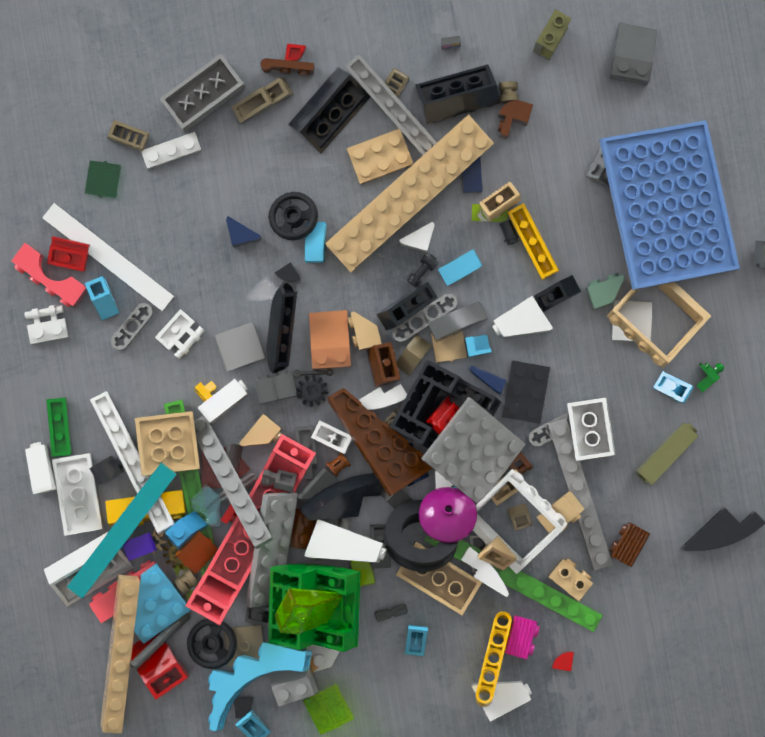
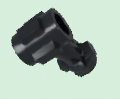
M426 253L420 260L422 263L421 267L415 274L410 273L407 281L413 287L422 283L420 279L428 269L433 271L438 265L437 258L432 254Z

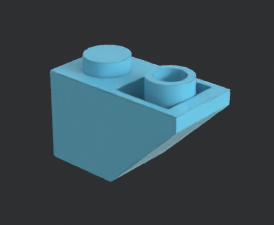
M101 276L85 283L90 298L102 321L120 314L105 277Z

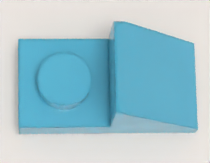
M663 371L653 388L671 397L677 403L684 404L694 387Z

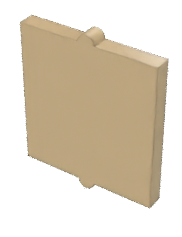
M463 331L437 343L431 333L436 363L444 361L453 362L456 359L467 358Z

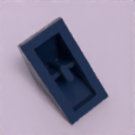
M227 216L226 222L233 247L261 240V235Z

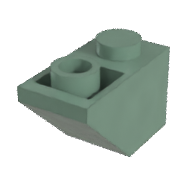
M618 273L607 276L608 280L600 282V279L589 283L590 286L586 288V292L593 310L613 303L625 279L624 274L618 276Z

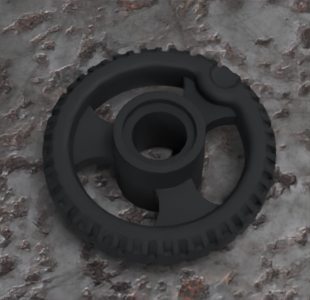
M290 192L279 196L269 210V223L272 230L279 237L286 240L294 241L305 238L313 231L318 221V211L315 203L309 196L300 192ZM291 199L301 200L309 208L301 211L297 205L291 204ZM278 208H283L282 216L285 223L278 227L276 212ZM292 213H298L295 219H289V216ZM304 220L309 221L305 229L292 233V228L300 227Z
M209 619L198 622L189 632L187 638L189 655L197 665L203 668H220L226 665L236 652L237 642L235 633L224 621L218 625ZM209 625L211 629L210 634L204 636L201 642L195 641L198 631ZM222 630L226 632L229 638L230 645L228 651L222 649L223 639L219 635ZM209 639H213L216 642L214 649L208 646ZM200 651L206 654L215 653L218 661H205L198 654Z

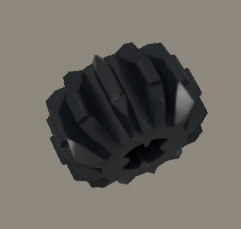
M312 375V381H309V378L304 376L307 383L298 382L303 388H296V391L303 392V394L298 395L297 398L305 397L302 401L303 405L310 400L309 407H313V401H316L317 406H320L319 398L326 401L322 393H329L328 390H322V388L327 386V383L320 385L323 380L322 377H319L316 382L315 375ZM316 386L317 394L309 396L307 389Z

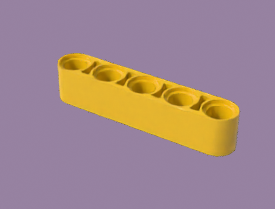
M499 612L494 618L476 691V702L481 707H487L493 701L512 623V618L507 612ZM504 618L508 621V624L501 626L497 621ZM501 637L504 642L498 645L493 642V639ZM491 655H495L499 658V661L491 663L488 658ZM492 674L495 679L492 682H487L484 676ZM486 692L490 698L487 701H483L479 698V695Z

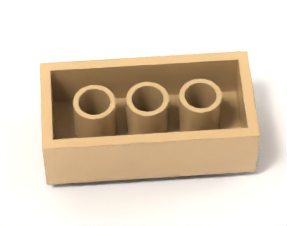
M416 541L413 547L418 549H428ZM451 562L429 572L412 571L400 566L396 573L401 579L460 615L464 614L482 584L481 581Z

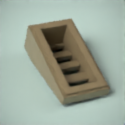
M393 68L385 84L399 98L410 77ZM396 76L403 80V82L400 83L393 79V77ZM390 82L399 87V89L396 90L389 86Z
M113 120L107 139L143 151L150 133ZM118 127L122 128L119 137H116ZM125 130H128L126 139H122ZM132 132L136 133L133 142H129ZM139 135H143L140 145H137L136 142Z

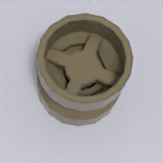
M506 81L499 83V90L502 92L500 103L506 104L510 101L519 100V96L516 93L518 82Z
M188 569L182 577L178 576L174 579V582L183 595H186L192 587H197L199 580L191 569Z

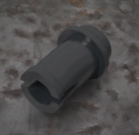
M512 221L501 222L500 226L505 237L504 242H507V245L517 243L519 236L514 231Z

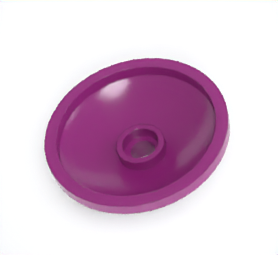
M442 487L431 491L423 499L419 508V521L424 532L432 539L443 543H454L463 540L473 531L477 521V509L473 500L459 489ZM446 508H451L452 511H451V512H446L445 509H446Z

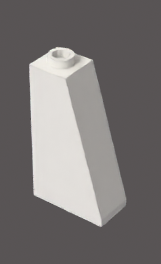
M317 520L304 556L318 559L379 563L380 559H384L387 549H385L386 544L328 522Z

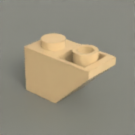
M351 312V317L348 318L350 329L354 328L356 336H352L354 346L359 347V351L371 348L373 345L382 344L378 326L356 312Z

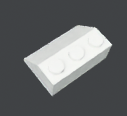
M607 398L567 403L576 461L616 455Z

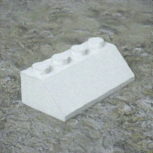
M107 533L44 569L49 585L67 607L81 599V597L68 589L67 586ZM123 547L120 548L86 595L118 577V574L122 575L134 568L131 561H128Z

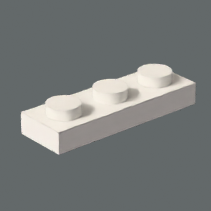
M193 132L144 149L141 152L147 169H151L202 150L196 133Z

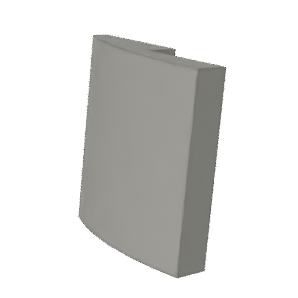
M253 322L214 336L227 372L265 359Z

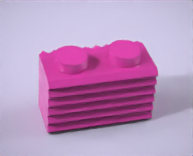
M514 615L504 653L528 659V655L532 656L535 646L532 644L533 637H537L540 626H537V621Z

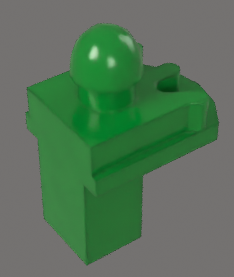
M709 363L705 365L699 364L707 374L705 378L696 384L702 392L720 378L718 374L724 370L722 363L716 364L714 368Z

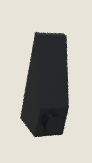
M426 282L376 315L387 331L399 326L438 297L429 282Z

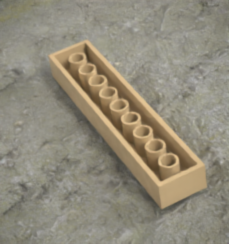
M468 114L325 244L344 266L352 272L486 152L494 142Z

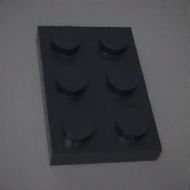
M512 361L502 417L537 424L541 423L550 367Z

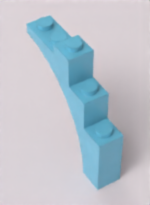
M267 641L262 642V645L259 647L258 656L260 658L246 655L238 656L233 665L235 672L222 669L213 670L209 676L208 683L210 684L209 690L216 691L212 698L213 711L208 720L210 724L209 730L219 731L224 728L227 714L234 700L243 689L259 677L270 672L282 670L308 671L312 651L306 649L296 650Z

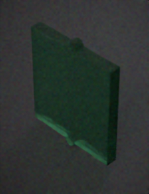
M90 160L85 194L98 195L100 198L102 196L116 198L121 165L111 164L107 161L98 162Z

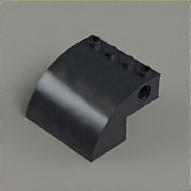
M426 360L390 428L429 449L439 434L433 429L431 423H427V420L446 397L449 396L451 403H455L459 408L469 397L493 417L502 401L464 381L460 376Z

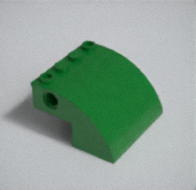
M288 564L270 567L268 642L296 650L317 645L346 652L358 647L361 572L319 564Z

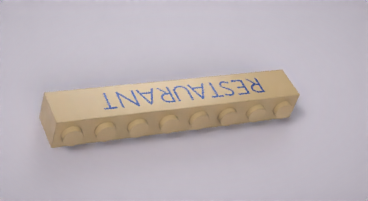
M118 574L100 723L104 733L122 734L130 671L129 663L131 662L140 586L138 576Z

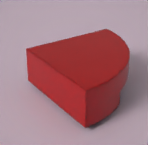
M287 44L285 60L298 61L304 55L306 46Z
M570 651L559 655L554 660L552 668L571 671L574 652Z

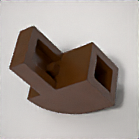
M514 100L506 103L500 109L498 117L505 119L500 121L497 130L501 132L500 138L507 139L512 122L527 126L533 104Z

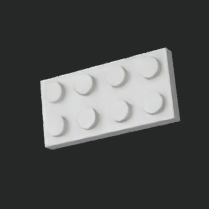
M91 453L53 459L52 464L64 536L103 529L96 481L89 469L93 466Z

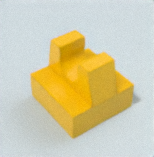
M212 381L206 386L200 382L195 386L194 391L205 402L212 397L211 393L217 386Z

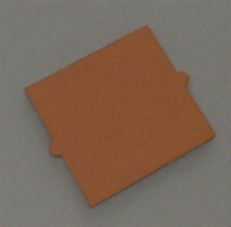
M198 531L175 555L183 562L185 567L190 568L196 574L216 554L218 548L212 543L210 538H207Z

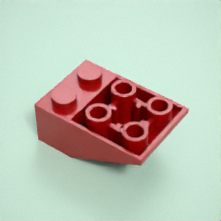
M160 633L144 644L141 640L133 644L131 661ZM167 641L137 669L155 700L190 676Z

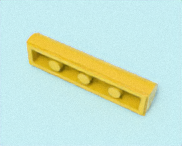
M523 203L508 211L507 213L541 279L544 280L559 272L526 205Z

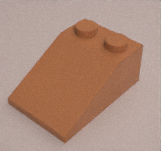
M347 310L309 313L312 369L323 370L351 367Z

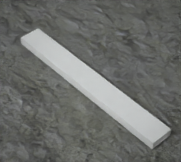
M55 203L43 216L44 220L70 240L90 244L89 255L161 311H164L174 298L166 289Z
M106 391L90 399L138 494L150 478V475L141 476L139 453ZM160 496L147 513L158 535L167 531L175 524Z

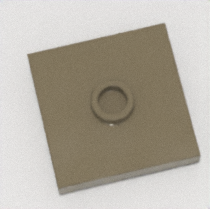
M251 625L231 628L236 636L237 647L233 658L227 663V668L233 667L234 661L238 656L246 655L260 658L258 651L262 642H264L262 626ZM223 630L225 650L228 651L230 645L229 638Z

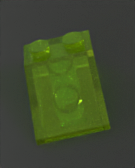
M289 588L275 613L280 633L300 634L328 623L343 595L337 592Z

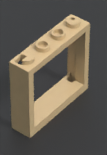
M675 282L656 286L696 323L667 356L619 312L639 289L632 290L631 288L606 315L613 325L618 326L628 339L633 340L642 352L647 353L652 358V361L662 368L671 362L711 317L706 310Z

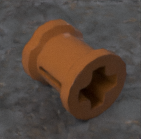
M341 452L332 462L326 463L336 477L345 467L351 466Z

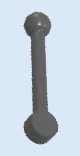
M332 369L303 372L295 370L293 372V375L297 378L301 375H333Z

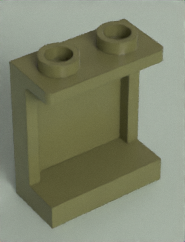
M555 9L537 39L533 52L550 60L565 35L571 18Z

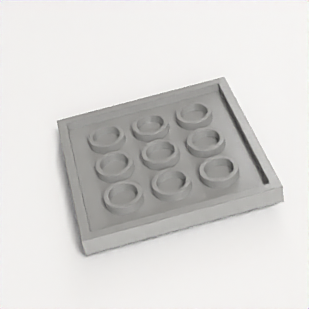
M468 397L421 459L457 489L470 497L473 502L478 504L492 490L526 444L473 399Z

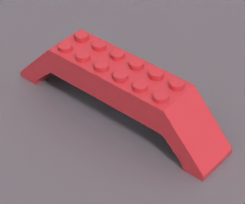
M282 434L263 471L270 470L277 473L278 470L297 474L293 492H296L316 453ZM263 471L249 494L259 514L263 494L289 492L274 488V484L270 486L262 485ZM238 516L186 604V607L218 625L222 623L251 572L254 545Z

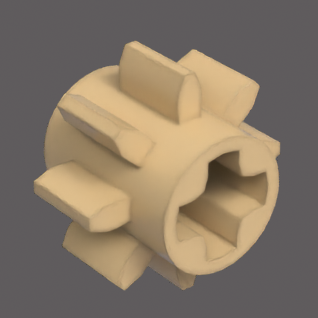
M154 530L151 536L153 539L155 536L156 540H159V544H156V549L158 548L163 551L162 544L167 543V541L162 539L164 533L157 535V531Z

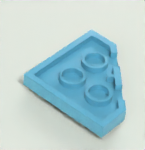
M157 563L143 572L140 577L134 632L143 644L191 610L186 607L187 602Z

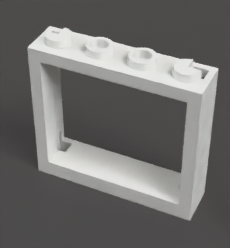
M512 469L475 505L477 512L509 481L555 526L523 559L501 538L517 558L516 561L509 565L517 574L557 537L568 523L560 513H556L552 509L551 504L547 500L542 499L538 495L537 490L533 486H529L524 481L520 473ZM477 514V521L473 531L488 544L499 535Z

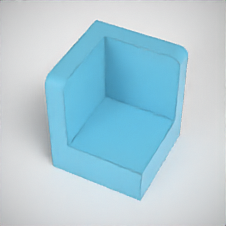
M487 335L465 338L468 358L491 353Z

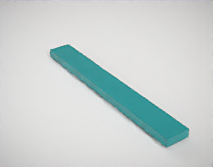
M162 462L69 583L68 589L83 599L177 473Z

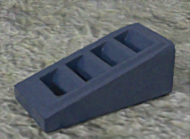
M473 365L470 366L469 371L497 394L501 395L506 379Z

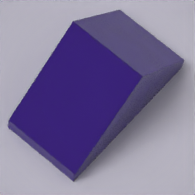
M150 532L128 540L123 544L128 561L157 550Z

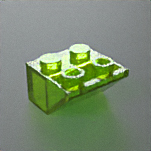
M337 682L302 700L320 735L336 729L355 718Z

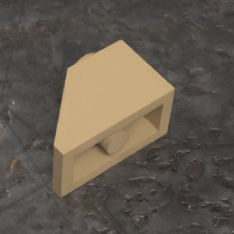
M263 414L239 444L241 446L270 444L272 441L276 443L282 435L280 433L282 428Z

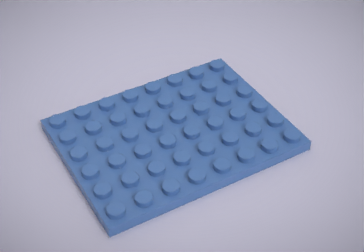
M707 120L606 137L599 140L632 290L740 269Z

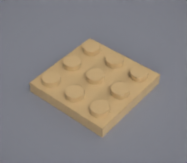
M193 411L135 418L141 476L152 475L161 462L174 472L200 469Z

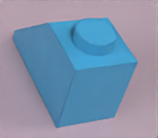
M194 511L179 519L165 532V535L180 550L198 531H203L208 524Z

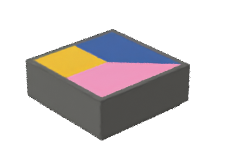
M460 36L441 39L442 49L461 46Z

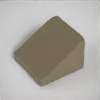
M525 503L507 509L514 531L533 525Z

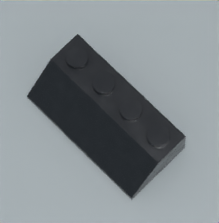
M488 64L415 84L427 124L449 117H456L467 112H474L481 108L492 107L500 103L497 83Z
M337 67L288 125L314 149L322 153L367 102L370 95L349 73Z

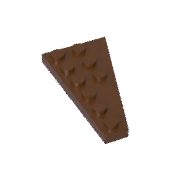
M345 388L327 398L330 406L389 497L432 469L431 466L421 459L424 455L422 452L413 448L404 437L390 428L386 422L383 423L376 417L377 415L374 412H370L361 404L362 402Z

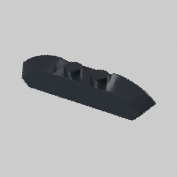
M286 280L277 289L270 310L266 355L269 369L273 374L286 369L290 361L297 290L293 284Z

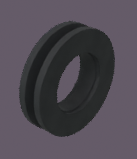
M423 500L405 502L394 509L387 519L384 542L388 554L397 564L412 571L429 572L445 566L455 555L458 542H439L435 547L429 549H418L409 545L404 540L402 532L408 525L420 522L419 508Z

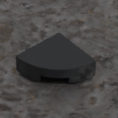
M291 262L275 272L278 278L288 282H295L301 279Z
M254 697L237 698L234 700L236 719L243 717L250 711Z

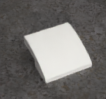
M620 300L613 301V308L618 304ZM628 300L619 312L651 341L652 302ZM612 325V340L633 341L628 339L618 326Z

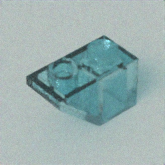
M206 484L190 500L193 503L191 508L197 514L202 512L206 516L204 521L211 528L214 526L219 528L221 526V498Z

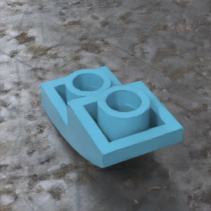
M317 222L313 231L305 237L306 263L325 262L326 222Z
M474 249L440 267L438 271L448 286L483 265Z

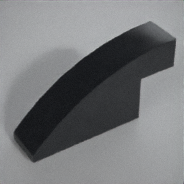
M374 473L353 476L317 493L300 507V511L308 520L358 517L363 497L380 496L382 484Z
M722 508L681 548L686 551H706L732 545L756 532L765 524V521L756 512L752 511L739 523L726 508Z

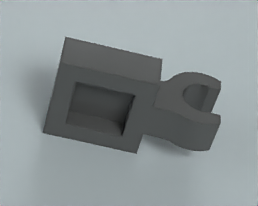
M264 470L261 484L264 486L274 484L276 489L293 492L297 474L278 470L277 473Z

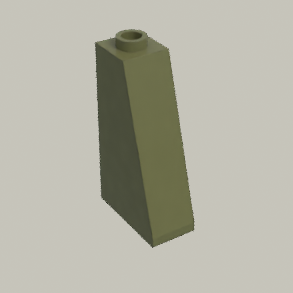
M682 423L634 473L646 485H653L698 437L696 434L697 430L690 423Z

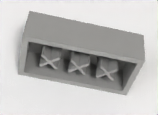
M219 54L162 96L160 101L185 133L245 89V86L223 55Z

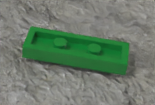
M67 398L46 399L52 457L72 455Z

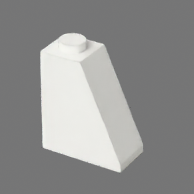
M533 296L493 321L494 326H492L496 335H501L502 338L549 332L553 329Z
M234 379L201 404L198 409L213 424L248 395L246 392L248 388L242 380L238 382Z
M41 442L30 444V448L25 449L33 494L57 490L47 445H41Z
M522 681L497 682L492 703L487 707H483L491 722L530 701L529 695L532 692L528 684L523 685ZM474 683L473 685H471L475 694L477 691L478 683ZM483 692L479 695V698L487 701L490 696L488 693Z

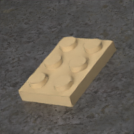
M400 129L347 148L360 185L413 165Z

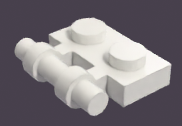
M51 305L49 308L40 310L35 308L32 311L25 312L26 320L34 319V324L27 325L30 344L69 338L66 319H58L57 314L64 313L63 305L56 307ZM51 316V321L41 323L40 317Z
M180 309L155 338L168 350L177 346L179 349L174 355L180 359L184 354H188L189 348L196 341L198 342L201 339L200 336L205 330L199 326L193 331L191 327L195 321ZM187 332L190 337L182 344L179 340Z

